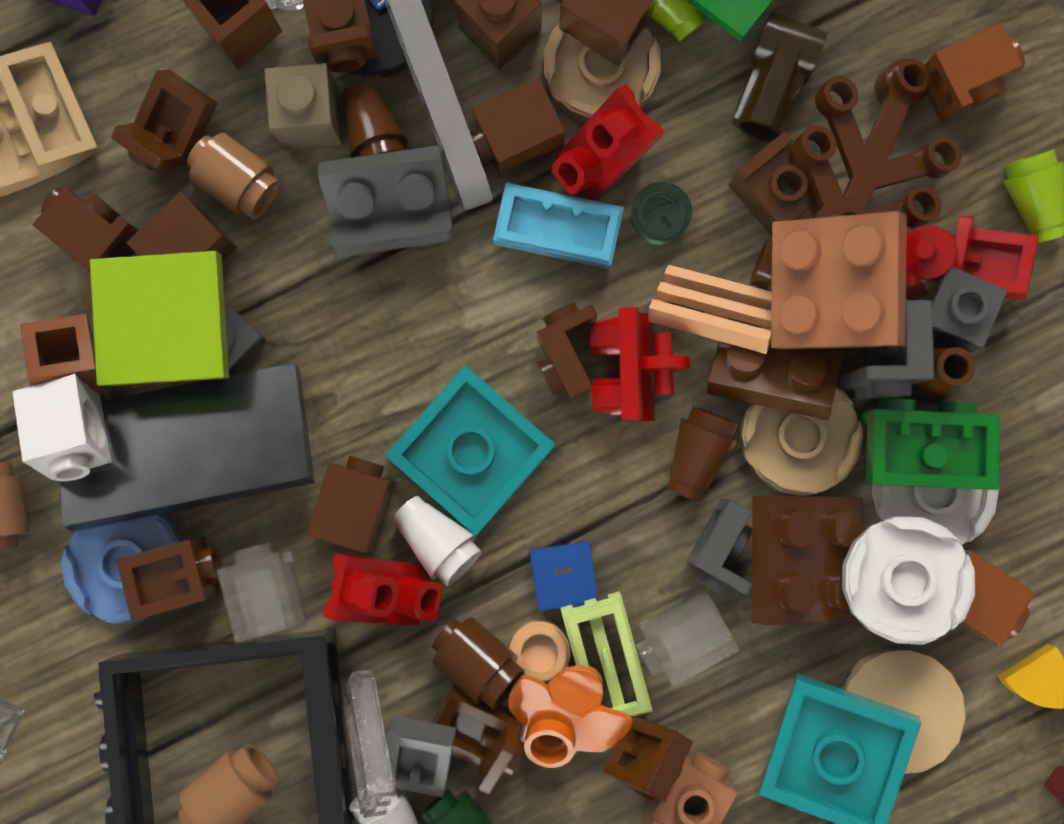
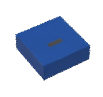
M590 541L529 549L538 611L558 609L568 605H584V601L593 598L599 601Z

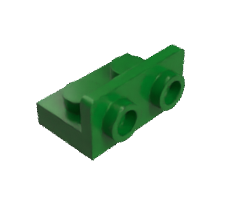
M879 399L878 409L859 413L861 425L867 426L866 484L999 490L1000 415L977 414V403L939 402V412L916 411V400Z

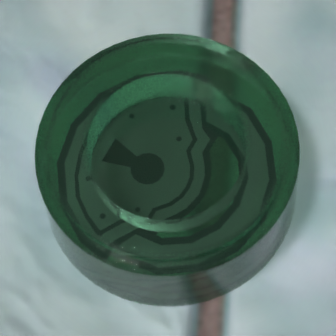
M656 182L643 188L637 194L631 209L633 229L641 239L654 245H666L678 240L686 231L692 217V206L686 193L680 187L668 182Z

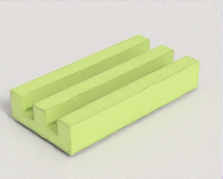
M620 592L608 594L607 599L597 601L596 598L584 601L585 605L573 608L572 605L561 607L576 666H589L577 623L590 621L613 705L610 709L635 717L653 712ZM609 614L614 616L636 701L626 704L601 618Z

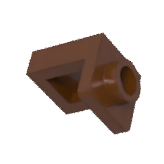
M170 69L157 70L134 123L115 126L111 138L129 150L128 156L144 168L160 171L185 165L192 148L202 138L218 102Z
M575 303L565 305L543 318L546 327L537 331V340L546 358L537 362L539 369L552 394L554 395L563 390L568 402L589 393L593 387L568 339L569 336L596 322L598 315L593 305H589L581 310H578Z
M453 684L431 722L456 728L452 756L479 768L477 790L489 795L500 776L509 778L520 761L524 743L518 740L519 721L511 714L509 708L503 705L495 710H492L484 702L477 705Z

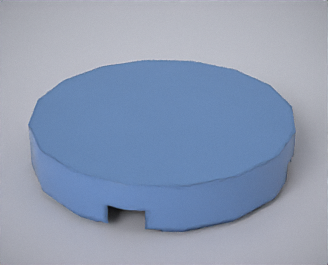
M158 514L73 531L75 533L70 538L69 546L64 548L61 565L64 585L75 604L89 615L94 614L99 619L107 620L104 622L118 625L143 621L154 616L151 615L131 621L116 559L185 541L173 520L164 514Z

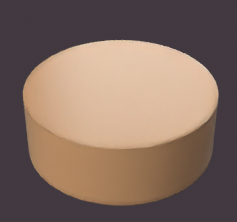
M547 620L529 621L519 627L512 637L510 649L518 655L516 663L526 671L525 675L533 676L548 683L556 673L568 666L570 660L568 638L564 631L553 622Z

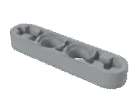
M384 0L437 145H440L443 161L462 209L467 211L491 202L492 194L487 177L421 0Z

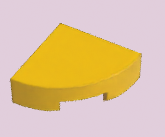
M1046 644L997 675L1007 689L1024 700L1046 708H1064V657L1056 646Z

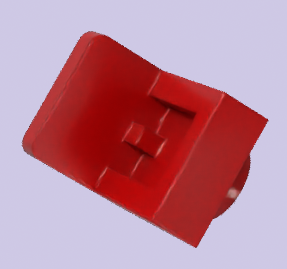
M960 216L956 235L950 234L956 242L958 251L956 263L953 267L1008 290L1005 296L1006 299L1026 301L1038 249L1039 236L974 228L973 217Z

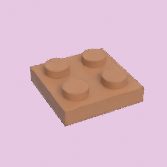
M900 211L772 222L771 348L812 349L905 346L907 215Z

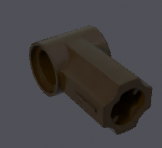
M771 11L752 55L750 64L754 66L748 82L742 91L731 124L740 129L742 134L760 141H773L785 131L802 84H807L816 66L827 38V32Z

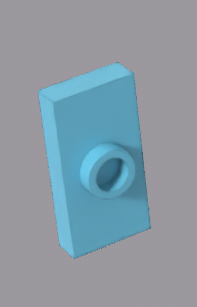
M506 182L493 244L610 269L624 207Z

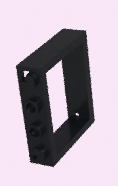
M335 628L124 653L98 662L100 691L94 693V700L96 706L99 709H103L105 734L102 736L99 746V758L102 769L105 772H109L111 797L107 801L105 810L106 824H155L140 673L301 654L319 824H352L354 816L349 810V806L354 799Z

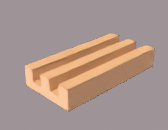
M668 265L664 273V282H660L658 286L656 300L653 299L649 306L648 322L767 354L771 343L772 292ZM670 302L704 311V313L670 304ZM727 318H731V319L739 320V321H742V322L754 324V325H757V326H761L762 328H758V327H754V326H751V325L743 324V323H740V322L728 320Z

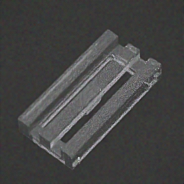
M374 669L352 672L351 677L348 678L342 704L360 814L367 818L386 815L387 806L392 801L391 796L395 794V785Z

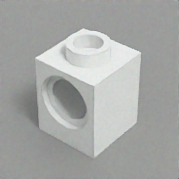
M76 374L13 391L22 460L24 463L55 481L80 479L90 473V468L111 463L101 397Z

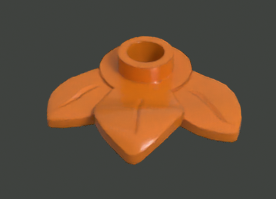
M580 665L566 667L556 673L548 684L533 676L522 675L512 686L508 700L509 711L521 724L520 741L524 743L526 756L534 764L544 768L564 766L577 751L604 752L616 745L629 732L632 726L631 716L601 705L603 681L595 668Z

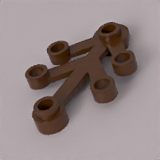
M913 58L898 59L879 74L875 81L874 91L882 106L865 144L851 110L857 104L859 97L855 84L846 77L835 76L830 78L817 91L815 105L818 111L826 117L831 131L820 125L810 126L793 144L794 157L800 165L804 166L820 208L813 218L900 211L907 215L906 226L917 228L928 224L938 217L941 211L940 198L933 189L926 186L915 187L902 196L898 203L866 210L874 190L924 176L940 179L956 169L961 162L962 156L959 146L952 139L943 136L933 139L919 152L887 160L907 112L921 102L929 92L931 75L923 62ZM830 91L840 96L843 105L838 104L832 99ZM808 140L818 144L821 154H816L810 149ZM837 147L850 179L844 194L828 161L834 155ZM934 151L942 156L944 165L937 161ZM913 200L918 201L922 205L924 215L915 209Z

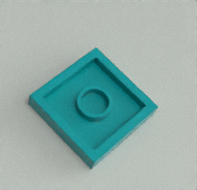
M464 365L389 450L385 457L470 532L477 536L556 444Z
M796 674L760 785L759 795L836 824H888L921 726L920 717Z

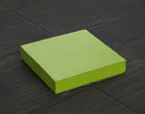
M217 251L90 259L97 386L106 387L229 378L222 254Z

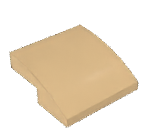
M51 42L0 56V197L63 172L98 152L97 145Z

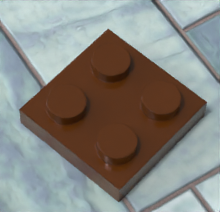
M752 496V623L785 625L859 621L851 613L842 590V564L852 542L863 533V498Z

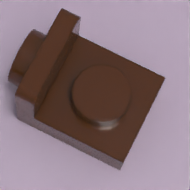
M303 0L310 36L308 37L309 48L317 64L326 63L333 72H349L362 67L366 60L378 58L366 0Z
M204 537L189 539L116 559L131 621L213 598L219 595L217 583L223 581V568L219 554L215 547L208 548Z
M631 715L632 726L626 736L618 741L603 772L649 800L657 798L665 802L673 784L681 774L683 763L693 742L676 730Z

